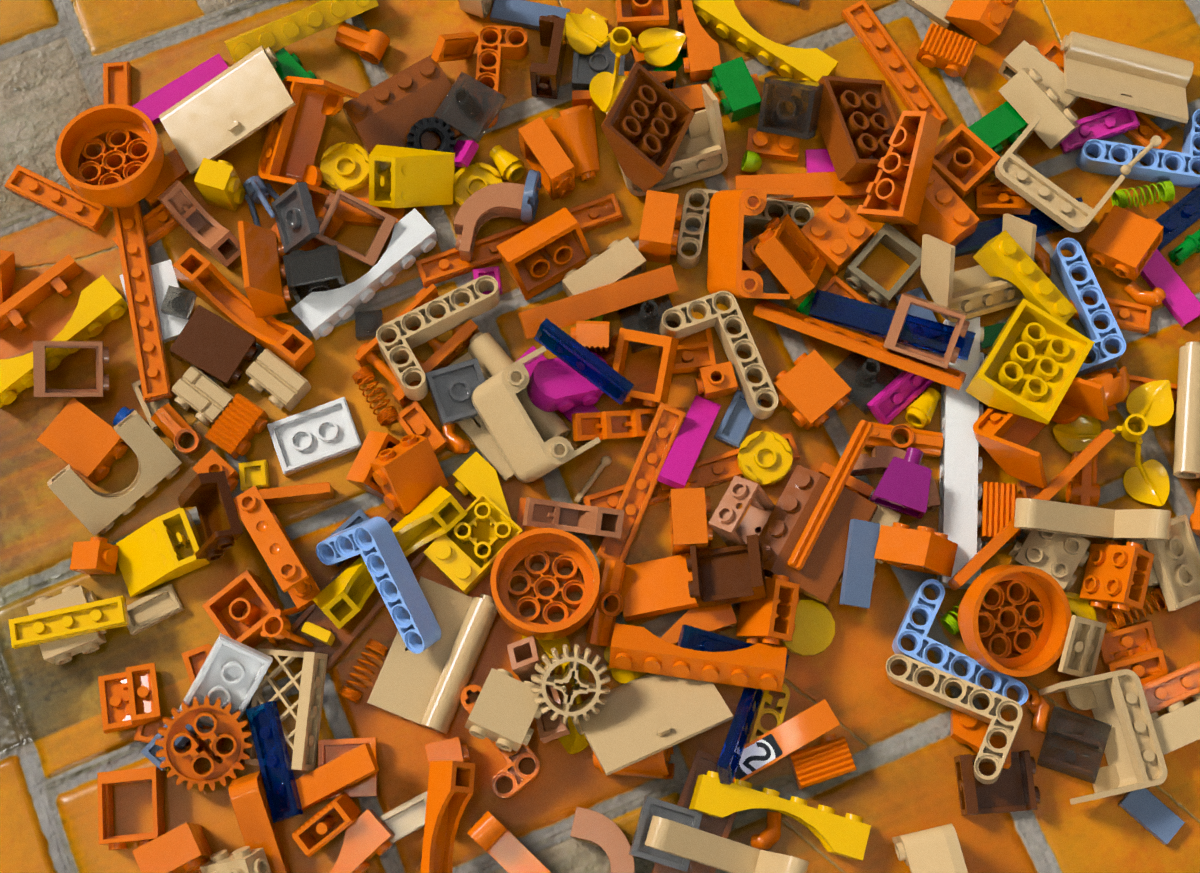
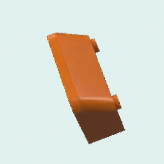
M287 76L284 78L283 83L296 105L270 122L258 164V175L260 178L292 187L297 182H306L310 193L328 196L332 191L320 188L323 176L320 168L313 166L327 116H335L342 110L344 97L358 99L360 93L326 80Z
M747 188L720 190L712 196L709 205L707 290L710 294L728 291L736 299L790 300V294L763 293V280L761 276L754 271L742 270L744 216H756L762 213L766 207L767 198L790 199L794 196L795 189Z
M1076 376L1050 420L1060 424H1069L1078 419L1081 414H1085L1106 422L1109 419L1104 386ZM989 407L973 425L976 440L1006 474L1043 489L1047 486L1041 453L1026 448L1047 424Z

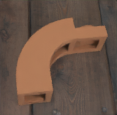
M176 180L158 197L176 222L220 264L227 268L241 255L240 242L230 230L219 224L197 202L180 181Z
M497 183L476 191L465 200L458 210L453 223L455 234H458L455 249L459 250L461 260L472 261L478 231L486 222L498 217L521 220L524 184Z
M875 446L871 452V457L868 454H860L850 475H883L893 457L904 459L906 451L890 446ZM932 475L926 512H934L940 506L938 489Z
M526 497L523 525L555 528L563 531L621 539L625 510Z
M532 635L507 645L513 672L522 682L530 681L538 685L539 683L531 681V675H541V673L535 670L534 666L536 663L543 666L546 665L541 657L546 652L539 641ZM554 669L551 671L549 676H553L554 674H556ZM546 685L549 696L555 702L562 705L563 693L558 689H553V686ZM552 709L545 714L542 713L539 720L536 719L539 737L543 743L571 734L568 721L566 724H562L561 714L558 715L555 721L550 719Z
M576 807L570 837L590 841L602 848L609 859L611 873H635L634 857L629 854L631 846L622 830L603 814Z

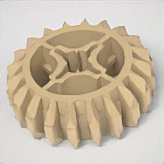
M563 644L562 654H558L557 649L554 647L551 649L552 659L546 654L541 656L546 664L545 666L538 663L535 664V670L541 673V675H531V681L539 683L531 687V693H541L534 698L535 704L545 702L541 707L543 714L552 709L550 714L551 720L555 721L558 715L561 714L562 724L567 723L568 716H572L573 723L578 724V715L583 714L584 719L588 721L590 720L588 713L590 709L595 714L600 712L595 704L596 702L602 705L606 704V699L600 694L610 693V688L602 685L610 681V676L606 674L600 675L607 670L606 664L596 666L601 659L598 654L589 659L591 654L590 648L587 647L581 655L579 654V644L574 645L573 652H569L568 645ZM570 662L565 673L549 676L555 667L562 663ZM579 663L591 670L595 683H590L588 680L578 676ZM573 672L575 684H579L572 686L568 696L566 684H562L569 682ZM546 685L553 686V689H558L563 693L562 705L555 702L549 696ZM592 692L584 702L571 706L577 695Z

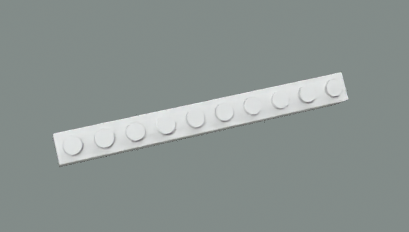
M980 317L966 320L970 324L965 338L961 336L958 338L956 347L961 349L955 364L949 363V367L967 374L960 390L941 384L940 433H943V447L939 466L940 506L938 533L948 535V540L958 544L951 577L937 575V580L942 583L944 588H951L948 585V581L981 550L982 546L981 538H977V527H980L982 522V512L978 510V500H981L982 484L978 483V473L982 472L983 466L982 457H978V447L982 445L975 438L973 425L983 414V404H979L978 399L965 392L984 360V353L980 352V343H983L984 327H980ZM947 319L942 324L943 357L956 323ZM981 568L958 589H968L972 582L981 575Z

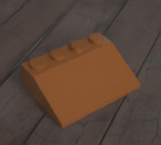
M432 54L361 93L358 99L352 98L344 103L343 110L346 119L369 154L377 144L407 148L406 143L409 129L423 118L435 117L436 119L444 120V123H448L451 126V131H454V140L474 129L471 119L440 65L431 58ZM433 131L425 132L421 137L422 147L425 150L433 151L439 149L441 144L439 135Z
M636 61L608 111L601 128L625 176L646 193L647 190L666 176L695 112Z
M822 76L809 91L807 98L838 180L842 182H863L875 179L880 169L877 167L881 157L887 154L890 147L888 142L899 120V115L885 81Z
M797 465L759 535L765 576L771 578L774 574L789 577V582L800 584V593L828 604L843 576L850 519L871 522L878 505L844 487L804 567L801 570H796L788 565V560L830 478L818 472Z

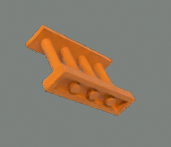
M432 283L428 288L421 289L416 294L415 300L397 317L438 298L436 286ZM438 314L436 316L438 318H442L444 315ZM470 319L467 323L451 329L453 336L447 342H440L436 337L427 341L426 343L433 349V355L427 361L421 360L415 355L424 373L447 367L470 345V339L479 332L478 326ZM419 326L411 327L413 331L420 328ZM375 337L371 342L361 345L354 358L360 368L370 363L394 386L393 397L404 408L411 400L404 394L390 367L377 355L380 352V348ZM394 338L387 339V340L385 341V343H391V342H393L395 339H394ZM413 381L409 384V386H417L420 384V382Z
M253 486L233 498L240 519L284 593L288 591L300 612L315 604L312 599L321 590L271 506H267L257 487Z

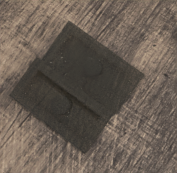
M1054 706L1037 765L1094 784L1112 725Z

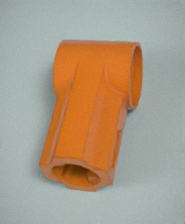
M344 22L339 25L336 31L335 43L359 53L364 60L372 64H379L390 44V39L379 30L371 29L368 32Z
M170 403L162 406L150 418L180 452L194 454L200 450L202 446L201 436ZM192 434L195 438L194 445L188 449L183 448L181 444L183 436Z

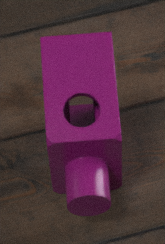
M909 447L904 459L893 457L870 501L921 519L927 510L932 473L930 468L920 465L924 453L919 449Z

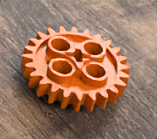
M206 695L204 703H199L198 698L194 696L193 705L189 706L183 700L181 702V711L174 707L171 709L173 719L169 717L163 718V722L168 727L158 728L157 732L164 736V738H159L155 741V745L163 747V749L156 752V757H165L160 763V768L170 767L167 778L176 774L178 776L176 785L181 784L185 780L188 781L187 790H190L195 783L198 784L199 792L203 791L205 784H209L211 790L214 791L215 782L219 781L225 787L227 784L226 776L236 779L237 774L234 769H245V765L240 760L250 758V754L244 751V749L251 748L252 742L244 740V738L251 735V730L242 729L247 725L248 720L242 719L238 721L241 710L239 709L231 713V702L222 707L220 706L221 697H218L215 703L212 704L210 703L209 695ZM202 716H208L212 718L214 725L209 729H201L197 724V720ZM187 724L194 728L202 740L210 739V749L223 759L222 762H217L207 747H198L199 739L185 727ZM180 736L189 738L191 741L190 747L179 749L175 745L176 738ZM224 737L230 738L233 741V746L229 750H221L217 746L218 740ZM204 757L211 762V766L206 770H199L194 762L198 758Z

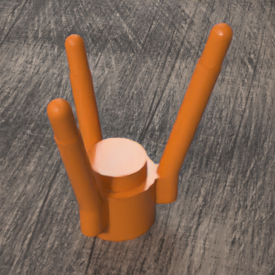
M297 607L285 610L276 609L275 614L267 616L263 621V631H261L260 635L265 637L274 647L279 645L276 639L284 638L291 639L308 647L313 646L311 641L291 632V624L285 618L287 615L299 613L300 611Z

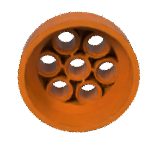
M113 103L92 107L74 117L65 126L58 138L55 157L59 170L77 195L88 201L105 206L123 207L142 200L153 190L163 167L164 147L152 121L147 115L132 106Z
M538 528L519 534L501 549L491 570V592L499 615L510 628L526 637L534 635L537 640H554L568 636L580 629L590 619L599 601L600 574L593 553L578 537L560 529ZM536 562L545 564V567L540 571L531 569V566ZM562 567L573 569L572 573L566 576L558 573ZM519 582L525 583L527 585V587L520 592L514 591L512 589V587ZM545 587H551L555 590L550 596H542L540 591ZM572 592L582 594L581 599L578 601H571L567 597ZM525 608H533L536 610V613L532 617H524L521 615V612ZM555 612L564 615L563 619L559 622H552L549 620V617Z
M999 565L983 572L964 593L958 609L959 630L964 645L974 660L990 671L1015 677L1036 675L1053 665L1063 652L1071 621L1070 605L1060 584L1045 571L1023 565ZM1012 586V594L1010 596L1009 589ZM986 593H987V594H988L987 599H986V601H984V597H985V595H986ZM1028 608V616L1025 617V611ZM1003 613L1004 618H1003V621H1002V623H1001V622H1000V616H1001V614ZM1019 635V643L1016 644V638ZM994 640L995 645L993 650H991V643Z

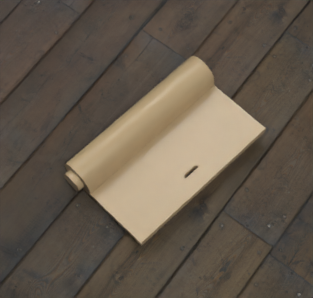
M1071 31L1069 36H1064L1060 48L1064 51V93L1187 124L1189 117L1186 86L1193 73L1194 63L1192 61Z
M261 45L159 115L165 130L190 174L193 175L198 171L203 158L215 160L296 105L275 69L277 68L275 62L278 61V57L270 47L265 48Z
M478 332L470 339L468 352L448 366L477 358L486 381L514 362L489 332ZM527 387L516 394L544 442L556 436L565 438L569 434L570 429L555 411L545 412L531 402L527 394ZM480 416L456 422L504 482L514 476L512 469Z
M1195 341L1187 342L1185 346L1179 348L1173 475L1184 479L1200 478V342Z
M421 576L418 584L440 626L441 638L420 654H415L406 647L398 631L367 703L447 735L461 702V692L469 683L498 611L491 596L481 594L480 597L472 598Z
M648 673L611 689L609 694H600L607 701L605 705L595 703L600 712L595 714L590 709L588 711L590 720L588 721L584 719L583 714L578 715L579 723L574 724L580 735H585L606 776L725 723L733 719V714L713 682Z

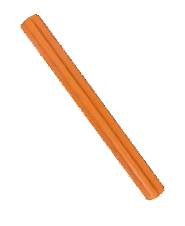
M861 420L858 423L788 560L790 567L796 570H801L804 567L874 429L872 423L866 420Z

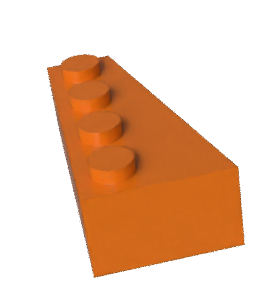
M903 110L888 142L890 147L887 154L881 157L877 167L880 169L875 180L869 183L866 190L868 195L863 205L860 204L856 211L858 215L871 222L918 226L942 123L939 119L927 111Z

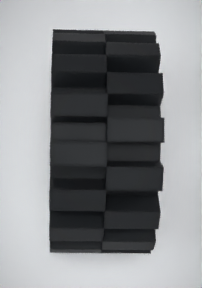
M435 117L423 118L409 129L406 145L407 148L424 149L421 145V137L425 132L433 131L439 135L441 140L440 147L436 151L453 153L454 145H456V140H454L455 134L454 131H451V126L443 122L444 120L436 119Z

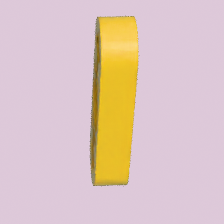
M783 683L782 692H780V694L784 695V699L780 698L775 707L781 708L780 713L774 709H764V704L770 706L773 700L769 690H764L748 743L760 737L756 736V731L762 735L770 731L765 730L760 724V719L763 715H773L777 722L776 727L782 724L790 698V691L786 684Z

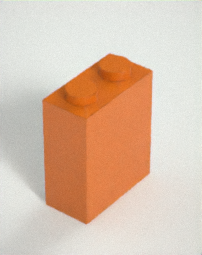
M75 398L69 401L37 439L44 447L65 463L70 464L73 469L94 485L98 480L101 481L108 475L110 466L116 459H120L128 449L126 442L111 425Z

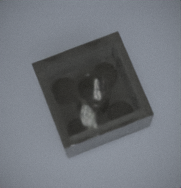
M776 75L765 77L757 131L807 140L816 136L824 84Z
M325 244L309 251L295 250L290 252L289 255L283 256L287 284L297 304L311 292L328 291L348 285L345 265L337 245Z

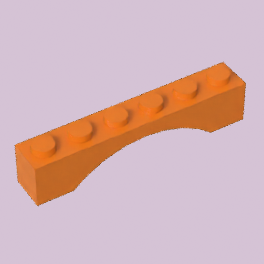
M674 0L675 2L679 1L680 9L676 10L677 24L682 25L683 34L686 35V40L681 48L686 49V57H683L684 73H689L690 82L709 80L712 77L713 67L721 64L718 43L701 26L694 12L692 0Z
M192 247L172 265L176 278L180 283L236 327L255 337L256 342L261 347L269 349L296 372L300 373L316 356L313 342L293 326L287 325L272 316L256 318L249 299L239 292L210 261Z
M615 623L610 646L609 668L782 692L787 647L758 643L734 651H697L666 642L644 627Z
M430 761L420 873H453L455 837L462 814L473 795L475 763Z
M367 809L345 829L340 854L330 873H364L371 866L368 861L376 853L380 857L393 845L390 840L395 835L372 809Z

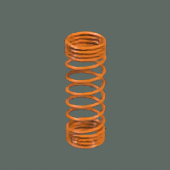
M362 367L353 374L352 379L355 384L359 385V390L363 391L362 395L367 397L366 402L370 403L369 407L371 409H374L373 414L378 415L377 420L380 426H387L397 420L395 416L398 415V412L394 405H390L380 413H375L376 409L387 405L390 399L382 401L376 407L371 406L372 403L380 401L387 394L382 393L372 401H368L370 396L381 392L383 387H378L368 395H365L364 392L376 387L379 381H374L365 389H361V385L369 383L376 377L371 367Z
M1161 587L1152 590L1151 594L1146 592V595H1150L1151 603L1156 611L1159 612L1160 607L1167 609ZM1145 598L1144 605L1146 610L1152 615L1153 608ZM1153 599H1154V601L1156 602V604H1157V606H1158V609L1156 608V606H1155V604H1154V602H1153ZM1112 607L1107 609L1108 620L1114 628L1124 627L1126 625L1125 617L1128 622L1132 623L1133 619L1130 612L1128 613L1129 620L1125 612L1123 615L1122 612L1113 610ZM1143 607V612H1144V614L1142 613V611H1141L1140 609H1138L1139 612H1140V614H1141L1143 617H1146V611H1145L1144 607ZM1131 609L1134 618L1136 620H1139L1140 617L1137 609H1134L1137 614V617L1135 616L1133 609Z
M369 638L368 642H366L367 644H365V649L371 654L361 652V655L368 661L357 659V662L364 668L353 666V669L360 675L349 673L350 677L357 682L345 680L353 689L342 685L338 692L355 703H358L363 693L350 683L363 688L367 687L354 676L371 681L370 678L358 669L374 674L371 669L361 662L378 667L376 663L365 655L382 661V658L374 652L385 656L388 647L372 638Z

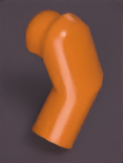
M1036 241L1034 258L1037 266L1049 277L1051 276L1050 255Z
M1132 281L1124 288V291L1131 298L1142 305L1156 307L1162 304L1161 301L1166 298V293L1163 289L1156 287L1152 292L1144 291L1135 281Z
M455 423L442 427V433L449 442L446 448L457 455L467 454L470 450V442L455 434Z

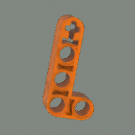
M489 25L482 28L479 33L473 107L476 123L481 128H491L498 121L503 59H523L529 52L528 35L522 27ZM490 40L496 41V42L493 43V44H488V43H486V42H488V41H490ZM517 41H518V42H521V44H519V45H513V44H512V43L517 42ZM489 63L495 64L492 67H485ZM488 86L493 88L489 91L483 90V88ZM485 105H489L487 113H485Z
M475 684L465 687L460 695L461 703L469 714L475 704H467L470 701L468 696L471 693L477 696L482 690L480 686ZM489 739L508 763L493 777L491 788L499 798L504 800L510 799L539 776L541 771L540 761L528 745L522 744L517 752L514 750L507 752L497 747L495 741ZM525 759H531L536 763L534 772L528 775L520 771V764ZM507 777L512 780L513 787L510 792L503 794L498 791L497 784L500 779Z
M260 770L233 779L228 788L229 796L245 845L250 846V849L264 848L271 873H291L267 801L269 791L263 772Z
M488 810L467 832L508 873H551Z

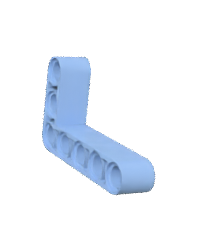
M1200 109L1196 110L1187 124H1185L1182 152L1152 148L1139 160L1146 163L1147 166H1143L1138 161L1131 168V172L1123 176L1155 183L1170 180L1175 186L1187 188L1200 186V150L1195 148V146L1200 148V126L1197 124V122L1200 123ZM1091 139L1079 151L1076 157V164L1078 168L1085 172L1119 177L1122 174L1120 172L1121 166L1130 163L1145 147ZM1087 153L1094 155L1095 158L1089 157ZM1113 157L1120 159L1121 162H1117ZM1166 165L1172 167L1173 170L1168 169ZM1192 169L1197 170L1199 174L1193 172Z
M1064 238L1060 240L1055 248L1052 257L1053 263L1070 299L1074 303L1088 339L1095 342L1088 353L1092 363L1086 364L1083 362L1076 374V377H1080L1116 363L1126 350V341L1080 243L1074 238ZM1061 250H1069L1073 257L1063 256ZM1072 273H1079L1083 276L1084 280L1076 281L1073 279ZM1083 297L1092 298L1095 305H1087L1083 301ZM1094 321H1102L1106 325V329H1098L1094 325ZM1105 345H1113L1117 349V354L1107 352Z
M380 516L371 518L341 530L317 544V557L326 565H333L361 554L406 647L411 652L420 654L440 640V626L387 520Z
M927 579L915 591L892 643L894 653L905 655L982 687L980 677L985 675L992 682V687L988 690L1007 697V689L1013 688L1018 693L1017 703L1020 706L1023 705L1029 696L1028 688L1024 683L1008 675L990 671L973 658L927 637L943 601L945 588L938 580ZM924 588L934 590L936 599H927L923 592ZM917 612L923 615L925 619L924 625L920 626L914 623L912 614ZM901 638H909L913 642L914 647L912 651L903 649ZM928 650L938 653L939 663L934 664L928 660ZM954 663H961L965 667V676H958L954 672Z

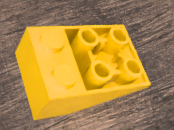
M377 144L369 154V205L387 208H407L453 204L455 153Z
M484 492L465 510L467 515L447 533L439 536L423 552L465 595H468L489 574L501 549L510 540L523 532Z
M177 508L156 517L114 544L119 546L117 563L130 597H134L210 564L207 558L196 559L195 553L203 544L193 518L185 508Z

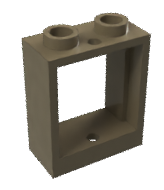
M886 222L847 267L844 278L850 287L866 294L872 304L886 309L921 269L922 248ZM880 243L910 265L889 291L859 269L861 264Z

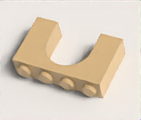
M136 410L113 427L138 458V473L129 487L117 493L96 491L85 482L70 464L47 482L48 487L94 536L99 532L101 534L106 533L115 524L113 522L114 519L120 514L125 516L136 507L135 502L143 495L145 498L150 496L157 490L158 486L156 484L163 478L170 479L180 470L178 467L182 463L180 459Z

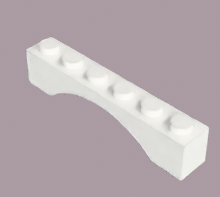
M414 208L394 225L392 238L385 253L368 273L355 282L341 288L311 292L291 308L295 318L315 340L327 336L334 329V325L340 320L348 319L354 313L357 306L362 302L367 303L370 301L379 288L392 283L396 274L403 269L410 268L418 256L423 252L431 251L438 241L436 230Z

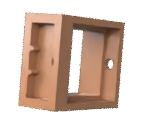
M340 189L335 194L330 192L323 206L327 208V211L323 218L319 216L317 218L320 233L313 239L369 267H374L397 218ZM340 200L382 221L365 256L323 235Z
M902 293L883 347L947 369L950 362L955 364L961 348L956 347L959 336L965 338L970 324L969 321L965 320L967 313ZM911 304L957 319L944 357L899 342Z
M33 341L34 397H103L104 390H109V374H104V363H109V347H103V341ZM46 348H96V388H47Z
M735 475L708 524L728 547L747 544L746 536L760 535L761 532L756 533L759 528H764L775 505L758 483ZM751 505L750 508L748 509V511H747L745 517L743 518V520H742V522H741L739 528L737 529V531H735L736 528H737V526L739 525V523H740L742 517L744 516V514H745V512H746L748 506Z

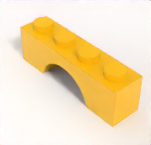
M1006 230L989 240L973 256L990 277H1000L1010 281L1019 288L1027 301L1064 324L1077 312L1076 308Z

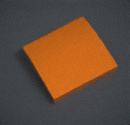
M1143 620L1118 629L1114 628L1105 631L1099 655L1106 673L1129 669L1138 675L1142 685L1169 674L1163 650L1157 646L1150 620Z
M155 662L125 667L126 672L98 676L102 725L105 734L134 728L161 718Z

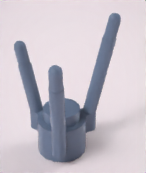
M253 176L247 179L243 184V188L247 193L244 198L249 205L254 224L260 226L254 202L256 204L262 203L270 217L274 218L275 213L267 199L269 194L275 200L280 196L273 190L271 184H265L260 176Z

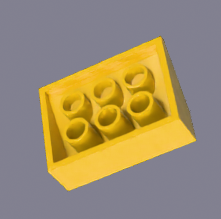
M1023 298L1010 315L965 392L987 406L1048 424L1095 342Z

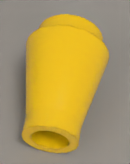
M501 145L491 149L489 156L493 159L504 180L514 183L523 177L526 169L522 160L505 150Z
M928 388L924 394L907 407L906 420L916 428H923L925 425H929L937 404L942 397L941 394L934 388Z

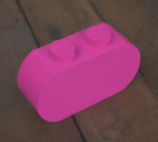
M591 351L539 361L529 379L527 394L531 402L545 412L557 410L565 412L579 405L591 406L598 402L610 382L611 371L607 362L600 355Z

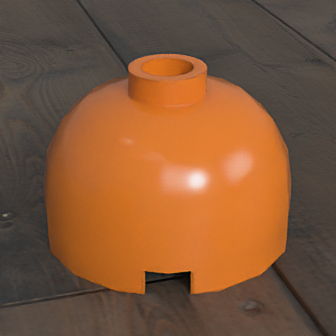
M1122 366L1119 370L1120 372L1117 371V367L1086 374V377H1088L1086 380L1104 386L1108 412L1116 410V404L1123 401L1129 393L1130 380L1126 366Z

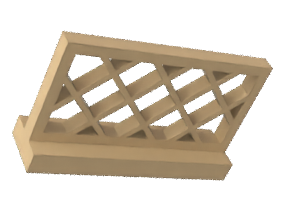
M258 648V651L266 655H273L280 665L271 673L267 670L252 697L248 729L251 730V735L247 738V741L252 742V747L246 749V752L250 754V758L245 759L244 764L294 770H315L328 654ZM296 657L303 658L302 670L295 676L288 665ZM284 670L291 680L281 689L274 678ZM269 683L276 694L266 702L262 697V690ZM295 685L299 690V699L292 705L285 693ZM281 699L287 710L277 718L270 707ZM266 712L273 723L263 731L258 725L259 717ZM292 714L296 720V727L289 734L282 725V722ZM277 727L284 739L274 747L267 736ZM263 741L270 752L262 759H255L256 746ZM287 743L293 750L292 762H284L278 753Z

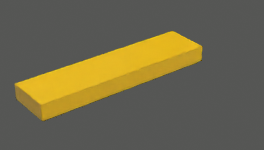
M123 595L8 620L11 645L14 649L129 625L126 598Z

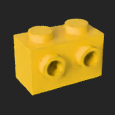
M203 158L194 183L204 201L235 212L238 204H241L244 200L245 189L233 165L224 160L216 162Z

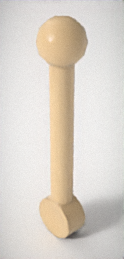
M1153 136L1150 144L1130 163L1121 166L1120 172L1123 175H1128L1131 172V168L1153 147H1158L1161 144V137Z
M609 456L601 458V464L581 492L577 494L574 499L575 502L579 504L605 466L611 464L612 460Z

